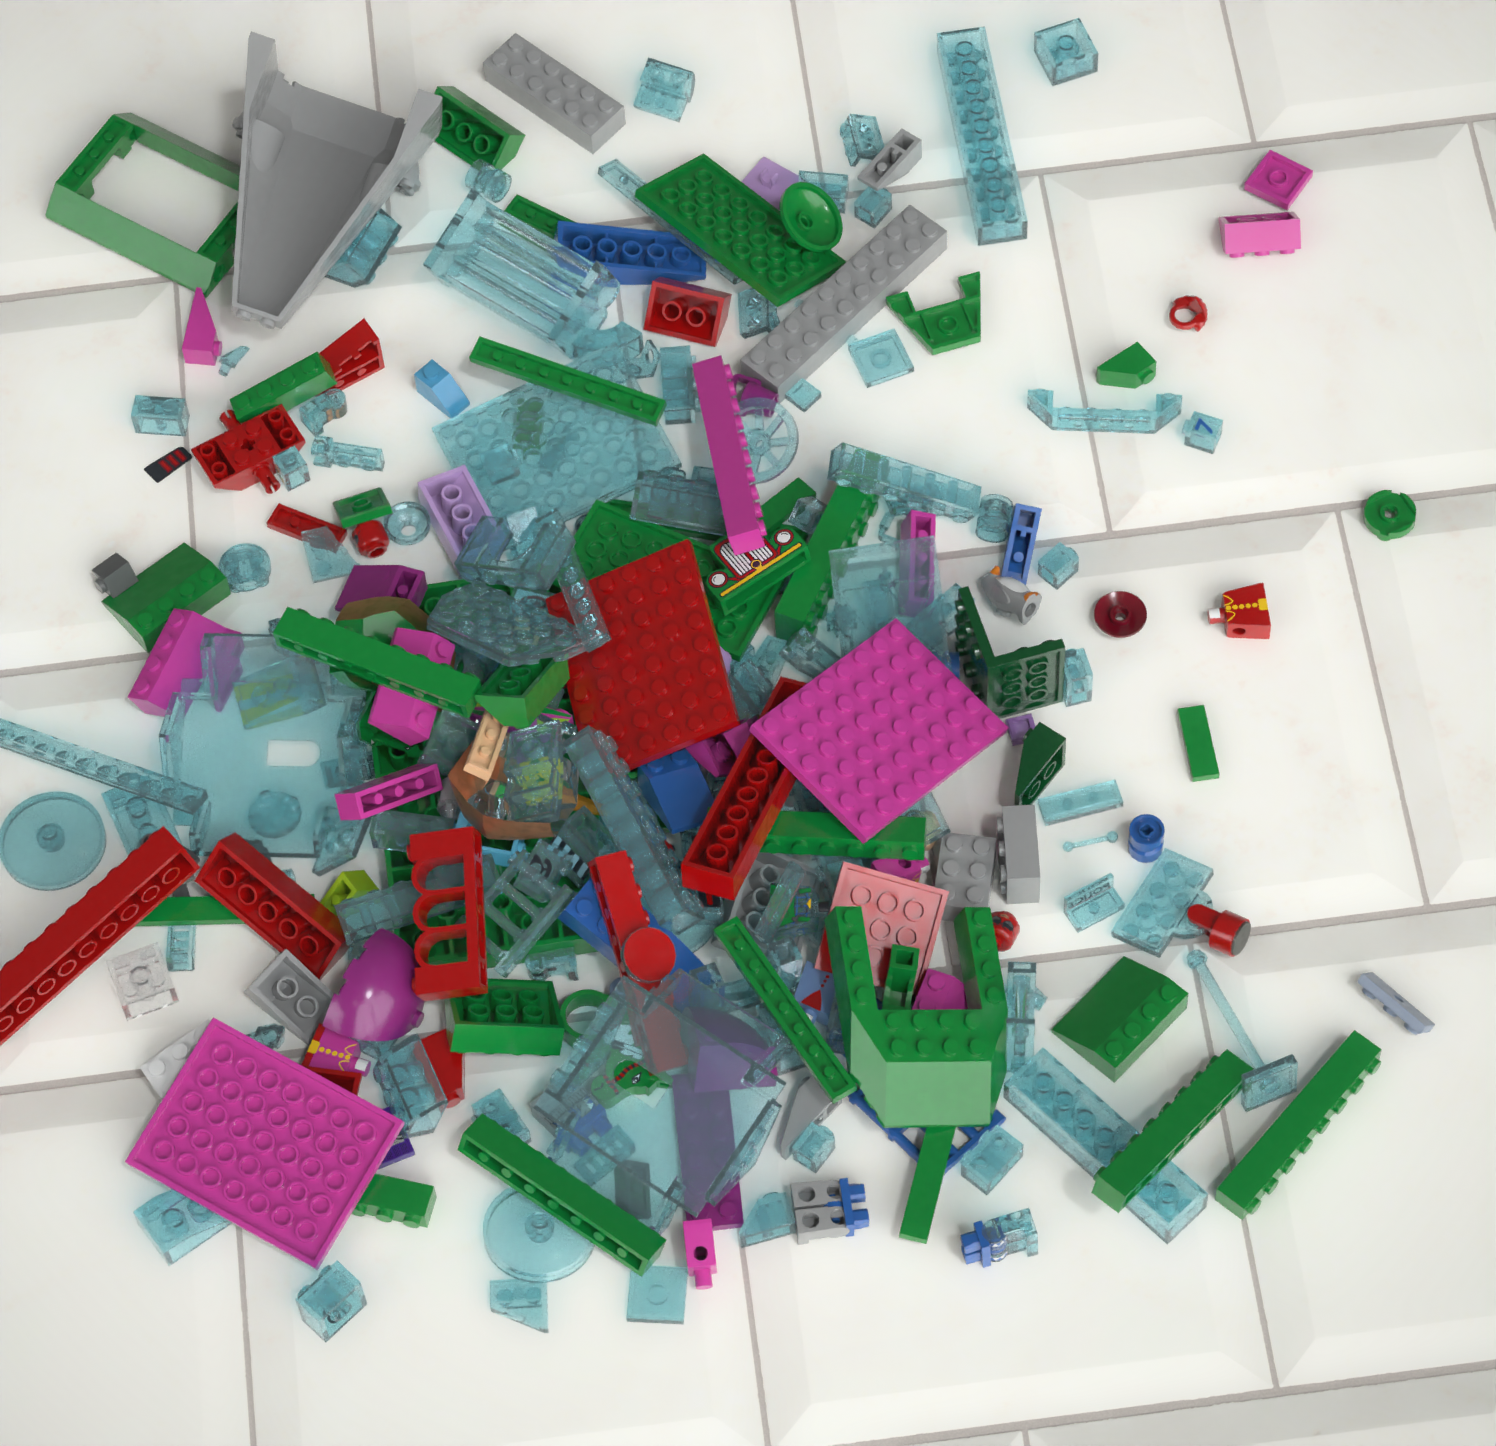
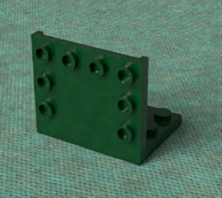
M969 586L959 588L958 600H955L957 611L955 622L957 628L954 630L957 641L954 644L956 651H959V657L962 656L965 663L962 666L966 679L971 678L973 684L970 686L971 691L999 719L1063 702L1066 648L1063 639L1047 640L1040 645L1029 648L1021 647L1014 652L994 656Z

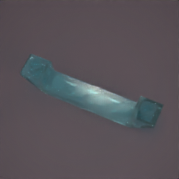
M1045 389L1028 390L1027 408L1051 430L1155 434L1180 415L1182 407V395L1172 393L1156 394L1155 411L1145 409L1122 410L1119 408L1096 409L1093 407L1086 409L1054 408L1053 390Z

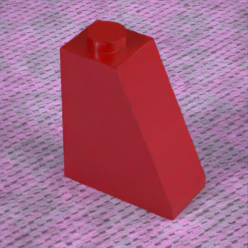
M446 1028L410 1044L412 1056L439 1110L455 1107L461 1100L465 1099V1053L450 1052Z

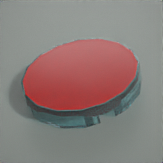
M653 927L639 928L628 935L622 944L620 953L621 962L623 961L627 974L636 981L646 984L658 982L668 976L675 966L677 956L675 945L670 937L662 930Z

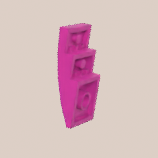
M724 732L685 748L698 763L715 777H727L737 760L736 754L723 735Z

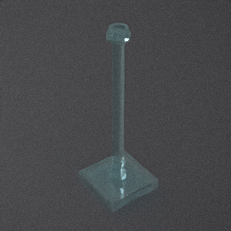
M1200 949L1191 951L1187 955L1188 966L1191 969L1196 968L1254 1067V1070L1242 1074L1241 1105L1244 1110L1249 1112L1297 1092L1298 1062L1294 1055L1290 1054L1269 1064H1264L1207 967V955Z

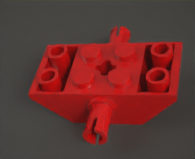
M282 404L242 424L237 420L233 410H227L229 418L223 412L219 419L227 431L191 449V452L213 487L216 489L242 491L261 482L266 493H273L270 488L271 486L276 492L281 484L274 476L277 470L274 462L278 466L279 472L286 469L306 443L295 423Z

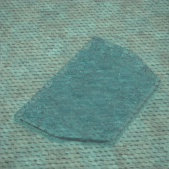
M472 581L468 585L455 588L453 591L442 595L427 619L426 628L507 667L539 664V659L553 657L555 662L565 661L598 646L599 636L590 633L586 628L577 627L564 618L555 617L547 613L546 610L531 606L525 600L509 596L505 591L496 590L483 581Z

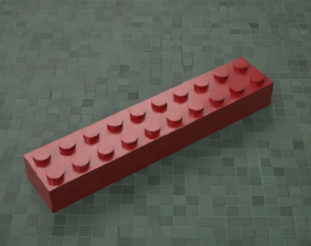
M781 676L758 720L807 683ZM750 733L681 863L682 887L734 901L797 780L752 733Z
M164 826L154 831L138 849L131 851L119 866L111 869L107 876L96 886L91 887L86 892V895L76 904L69 906L57 921L49 924L44 932L34 941L29 942L13 960H9L0 970V1046L200 869V866Z

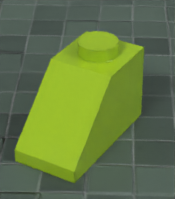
M365 870L342 871L320 903L345 922L365 909L379 888Z

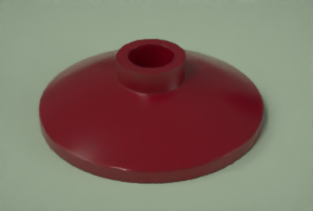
M1115 591L1104 595L1097 602L1094 609V619L1099 629L1105 634L1116 638H1125L1135 635L1144 627L1147 620V610L1143 601L1136 595L1125 591ZM1122 617L1125 620H1117L1116 618Z

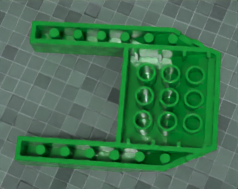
M835 906L824 922L848 1074L864 1093V1100L875 1111L876 1118L882 1127H988L991 1123L1007 1073L1008 1006L990 907H964L953 920L968 1009L878 1010L862 907Z

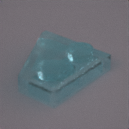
M547 1277L490 1280L491 1312L540 1332L549 1333Z

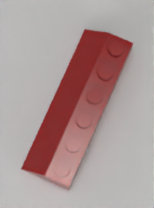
M236 832L218 841L194 880L276 950L282 952L287 949L319 980L345 955L358 935Z

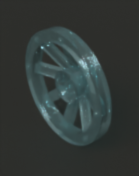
M761 397L742 400L738 402L741 412L737 413V415L755 409V429H751L742 419L744 424L742 431L746 434L748 447L745 448L748 449L750 456H752V464L750 466H752L756 479L752 484L765 483L780 476L794 460L799 444L798 427L790 412L774 400ZM764 409H768L778 415L764 431ZM784 422L788 437L771 439ZM762 441V444L757 447V443ZM786 446L779 460L770 451L772 447ZM765 456L772 464V467L758 472L761 457Z

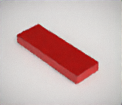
M278 503L267 521L269 529L334 554L337 553L348 535L345 528L343 529Z

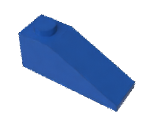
M1019 503L1014 505L1001 577H1012L1026 585L1042 508Z

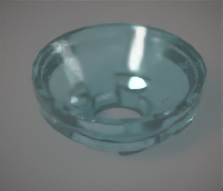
M416 502L398 503L391 507L392 514L384 516L383 524L386 534L390 540L399 545L419 543L430 531V515L424 506ZM406 526L416 528V532L410 536L401 533L402 529Z

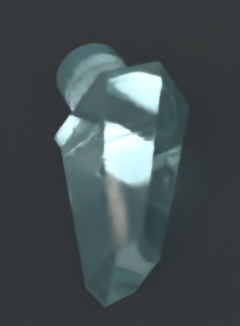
M240 346L221 356L219 360L221 367L218 373L225 377L228 376L230 369H235L236 365L250 348Z

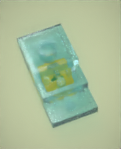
M559 719L510 732L503 769L504 774L508 778L504 797L509 805L507 821L537 823L559 821L563 793V742Z

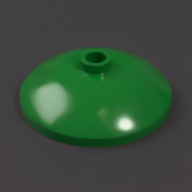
M797 182L785 189L780 198L779 208L782 223L791 238L800 246L813 252H826L834 248L841 239L843 224L840 212L831 197L818 186L808 182Z

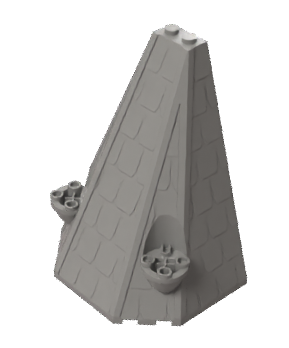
M251 31L248 38L244 111L232 123L233 128L237 130L236 136L242 139L232 312L236 313L238 318L250 321L251 318L258 320L260 325L266 328L274 329V327L282 329L374 217L394 189H400L399 191L407 196H413L414 192L419 191L421 182L419 181L418 160L436 140L441 131L442 96L418 89L407 122L404 124L405 119L395 118L302 86L296 81H293L292 85L288 84L289 82L283 79L285 74L278 70L275 39Z

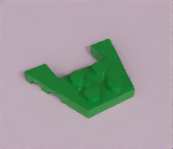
M979 271L958 277V285L964 297L963 299L915 311L909 293L906 291L886 297V304L932 355L981 342Z

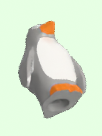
M995 566L981 579V585L990 602L997 607L996 613L999 615L1010 617L1012 613H1015L1019 621L1025 625L1038 611L1042 600L1040 593L1031 592L1026 585L1012 577H1001L999 566Z

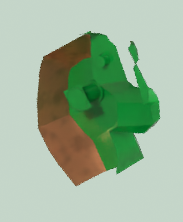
M385 596L349 602L343 607L335 622V625L343 628L346 626L351 627L361 635L367 637L370 635L375 636L382 643L388 645L391 644L394 630L398 627L435 633L448 640L426 613L410 599ZM455 650L453 652V656L450 663V666H452L453 668L456 657ZM330 666L329 673L349 688L372 692L355 724L359 740L369 746L386 745L407 752L408 757L420 759L422 750L418 748V745L410 746L368 723L379 684ZM437 708L431 732H438L452 726L454 719H447V710Z

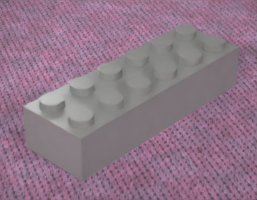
M517 33L511 36L483 62L486 82L592 154L598 151L626 124L625 111L622 104Z

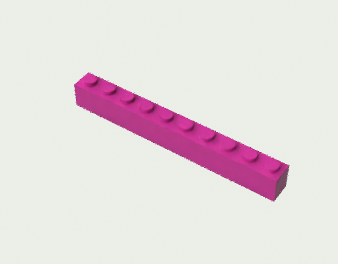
M721 355L693 363L692 367L726 531L734 555L765 547L763 536L767 535V530L763 519H759L764 516L760 502L755 501L760 499L756 484H752L756 479L752 466L748 467L749 464H752L748 449L744 450V447H748V442L744 431L740 432V430L744 429L741 415H737L741 410L737 397L733 398V396L737 395L733 380L729 381V379H733L730 364L725 365Z

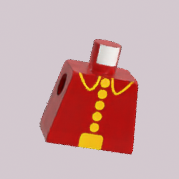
M1264 583L1226 591L1222 594L1221 607L1207 610L1209 625L1224 623L1226 636L1229 638H1270L1271 622Z

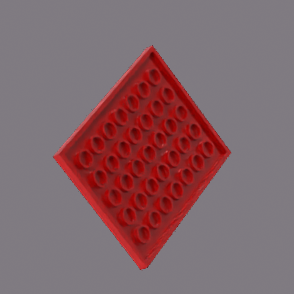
M689 539L545 599L557 648L566 650L570 676L566 684L592 783L598 784L741 725L693 545Z

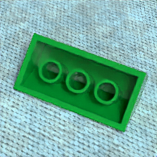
M437 86L434 94L442 96V128L435 141L487 177L493 178L516 157L526 135L456 87Z
M516 647L474 695L475 700L503 726H514L516 729L529 727L570 679L566 650Z

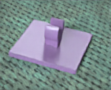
M763 156L743 179L742 183L779 210L780 198L785 189L794 183L803 182L804 178Z

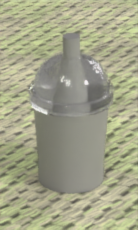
M446 777L442 780L443 790L440 793L437 811L441 818L447 821V825L452 826L453 821L458 820L461 809L455 798L449 777Z

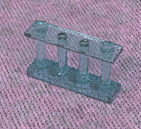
M525 849L521 852L516 851L509 858L507 869L484 895L485 914L514 938L515 944L511 949L503 951L486 937V951L496 959L495 962L497 963L494 970L505 978L510 975L577 895L566 884L562 888L560 886L556 887L527 862L532 854ZM519 870L549 895L551 901L544 909L535 906L509 883ZM501 891L531 916L533 922L527 930L517 927L491 904ZM462 915L455 925L466 923V915Z
M1008 962V1018L1006 1019L1005 1063L1007 1064V1072L1016 1075H1023L1027 1072L1033 1073L1035 962Z

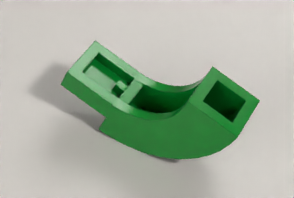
M892 944L881 1010H910L920 948Z

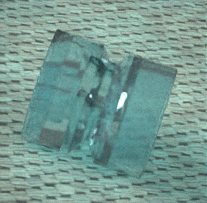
M478 159L472 164L465 178L466 187L478 194L483 193L485 198L494 203L500 202L506 196L512 182L511 175L499 168L495 169L492 164L483 159Z
M988 494L981 498L975 534L978 538L990 543H1000L1008 539L1013 511V502L1009 498L998 494Z

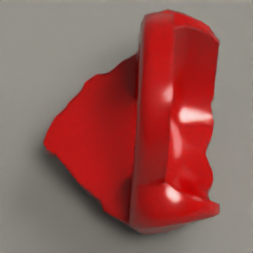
M1194 295L1177 298L1173 301L1169 320L1178 329L1189 330L1195 328V331L1199 332L1207 321L1208 310L1206 304L1201 298ZM1180 309H1189L1197 315L1190 322H1180L1176 319L1175 312Z

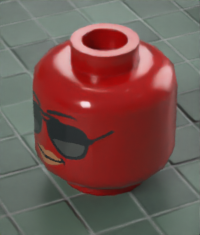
M369 520L357 524V527L352 532V539L362 556L377 558L387 551L390 539L380 521Z
M996 911L991 914L998 952H1005L1011 949L1020 933V925L1013 914L1007 911Z

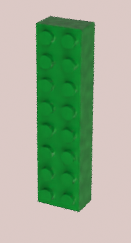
M858 447L855 448L808 543L812 560L794 571L774 611L776 639L792 645L799 643L804 649H806L809 640L813 641L818 631L817 624L820 619L824 620L828 611L827 604L837 594V583L840 578L843 579L845 577L850 557L854 558L857 553L858 540L866 535L869 525L867 522L870 516H875L880 496L884 497L887 492L888 482H886L888 468L885 467V456Z

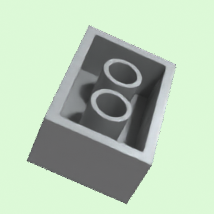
M1035 805L1002 806V817H997L996 831L997 846H999L998 864L1001 875L1000 892L1001 894H1006L1007 904L1039 903L1040 865Z
M942 832L935 881L936 888L949 891L942 920L953 921L964 907H989L996 860L997 838Z

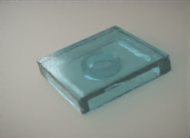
M895 328L848 344V351L867 388L914 372V366Z
M651 1266L642 1277L631 1270L627 1322L684 1325L688 1267Z

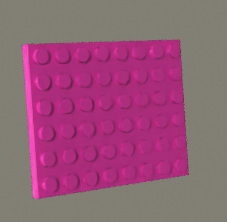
M895 618L753 723L749 731L864 844L1006 734L1009 727Z
M213 1017L125 1163L318 1271L405 1123L403 1120Z

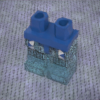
M1029 1208L990 1219L984 1225L982 1220L974 1222V1231L960 1235L961 1251L966 1265L981 1261L983 1268L991 1266V1262H1000L1007 1255L1025 1251L1027 1257L1038 1255V1233Z

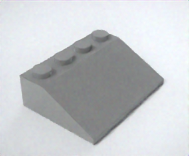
M759 852L735 900L725 898L716 927L737 916L771 964L794 970L798 963L807 930H805L803 935L804 926L795 924L794 937V932H789L794 931V925H791L785 931L789 932L785 933V939L783 934L779 941H777V930L769 931L771 884H779V886L783 887L788 885V888L796 889L797 886L800 888L810 887L811 893H808V897L814 900L815 896L816 898L818 897L824 873L783 853ZM798 901V903H801L798 906L805 905V901ZM808 908L807 913L812 914L814 908H811V910ZM713 934L711 944L724 950Z

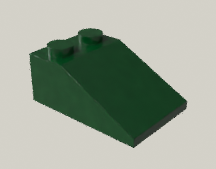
M1041 722L1034 729L1030 728L1022 740L1024 743L1015 789L1014 806L1033 805L1065 765L1066 738Z

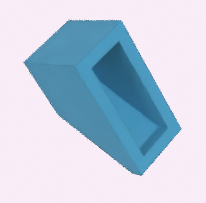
M433 359L414 374L417 392L451 420L470 405V401L451 374Z

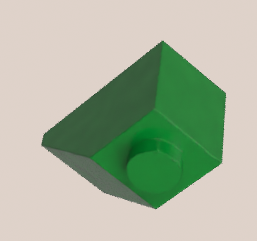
M1137 341L1098 366L1096 382L1099 385L1136 389L1142 384L1150 383L1154 379L1157 361Z

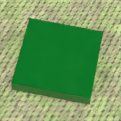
M380 487L332 503L343 529L393 513L391 505Z

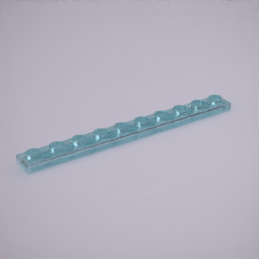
M0 718V748L194 815L208 799L207 791L200 787Z

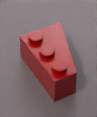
M365 318L319 353L330 363L338 384L317 394L315 397L321 402L385 368L380 340Z

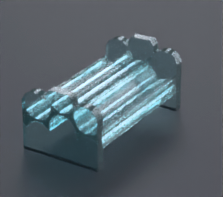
M473 189L470 190L423 263V266L442 284L457 290L559 350L570 359L576 358L582 352L588 338L596 336L608 316L607 308L614 302L620 290V282L603 264L598 261L593 263L486 201L480 193Z

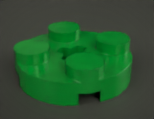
M1392 490L1378 491L1371 495L1366 503L1363 514L1364 523L1368 530L1377 535L1378 539L1382 541L1401 538L1407 535L1415 526L1416 506L1412 499L1404 493L1400 492L1399 495L1392 493ZM1385 511H1388L1389 513L1395 512L1396 514L1394 515V518H1387L1385 516Z

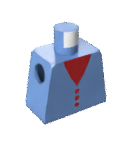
M807 961L794 997L813 1024L817 1021L828 1026L839 1015L833 973L814 969V963Z

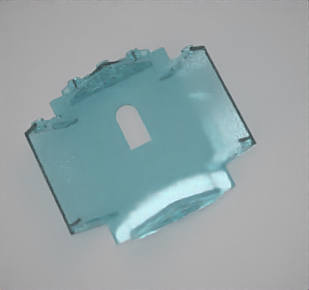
M204 633L200 645L203 679L182 678L181 692L172 693L159 732L166 803H171L174 806L173 826H191L189 830L190 850L197 856H210L219 840L236 832L265 857L320 858L322 848L327 847V833H330L331 829H360V820H340L334 794L365 783V780H362L363 759L367 758V744L359 740L355 724L366 704L367 691L349 688L339 682L329 673V665L277 646L273 634ZM269 740L311 741L320 748V757L316 763L310 766H267Z
M681 968L677 969L671 976L667 974L659 987H653L650 991H647L623 975L606 1002H602L597 1008L595 1018L585 1033L576 1039L572 1046V1052L561 1068H557L549 1081L550 1084L533 1107L558 1124L554 1132L557 1137L546 1151L549 1155L548 1159L565 1168L577 1179L588 1184L593 1190L610 1199L615 1205L661 1235L670 1226L678 1206L694 1217H697L707 1202L715 1206L756 1165L782 1107L776 1099L786 1085L785 1081L770 1071L782 1060L790 1040ZM631 1060L670 1085L654 1109L615 1082L614 1070L620 1062Z

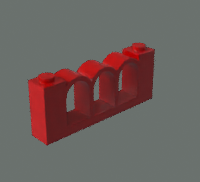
M473 826L410 835V844L407 845V856L414 864L411 875L413 886L422 894L414 905L413 919L418 928L424 932L415 943L414 954L416 961L421 967L415 968V977L412 978L411 982L412 990L424 1002L488 993L481 833ZM464 863L465 886L438 890L426 889V877L432 869L442 865ZM465 900L466 923L435 928L428 927L427 915L435 905L443 902ZM467 937L468 961L440 965L429 964V951L435 943L446 939Z

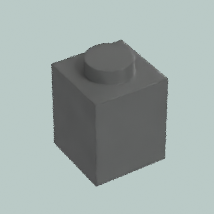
M118 553L113 554L91 570L96 578L93 581L96 588L102 594L106 592L113 599L139 581L129 562Z

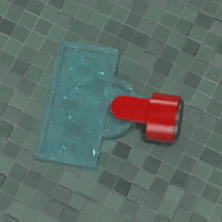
M1165 848L1111 930V935L1113 938L1160 958L1173 937L1184 940L1194 939L1205 934L1210 937V948L1234 957L1245 947L1250 935L1251 924L1249 919L1229 910H1224L1220 913L1213 909L1212 899L1203 891L1214 875L1213 868Z

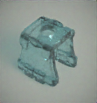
M750 659L743 662L734 675L728 674L740 720L751 719L759 713L757 707L765 705L773 692L771 681L768 677H764L765 673L759 666L756 667Z

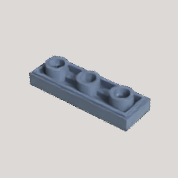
M1373 972L1363 973L1357 980L1363 987L1362 992L1369 998L1378 999L1384 1004L1383 1009L1393 1017L1398 1016L1405 1022L1404 1027L1409 1032L1415 1035L1427 1033L1435 1026L1430 1019Z

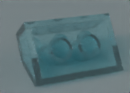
M380 208L325 277L354 288L369 285L376 277L375 271L387 259L386 253L389 248L398 241L399 237L397 235L402 226Z
M417 1033L412 1034L380 1054L373 1068V1076L375 1081L380 1084L385 1104L390 1107L393 1116L403 1120L405 1123L400 1131L403 1139L434 1133L448 1105L447 1098Z

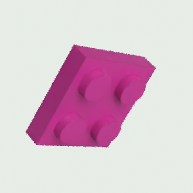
M1269 150L1245 182L1244 190L1288 211L1312 178L1313 170Z

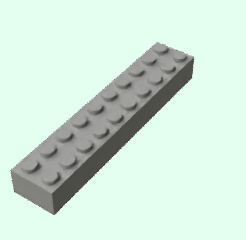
M908 205L740 359L741 374L761 381L762 387L778 393L779 405L887 305L886 297L900 293L947 249V230L912 205Z

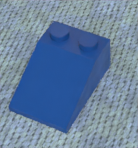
M687 749L673 752L637 767L638 790L672 834L703 824L707 816V808L712 807L715 800L698 763Z

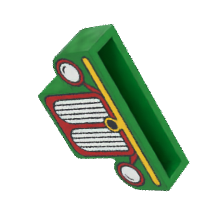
M788 527L780 528L773 533L771 540L763 536L765 547L739 555H734L727 534L709 547L713 563L718 570L708 575L706 585L712 602L724 616L730 614L812 560L808 545L795 530Z

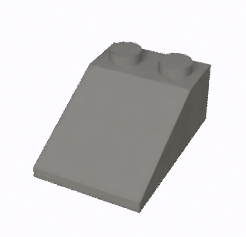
M287 949L280 952L244 991L264 1012L308 1046L311 1044L319 1023L323 1024L334 995L328 987Z

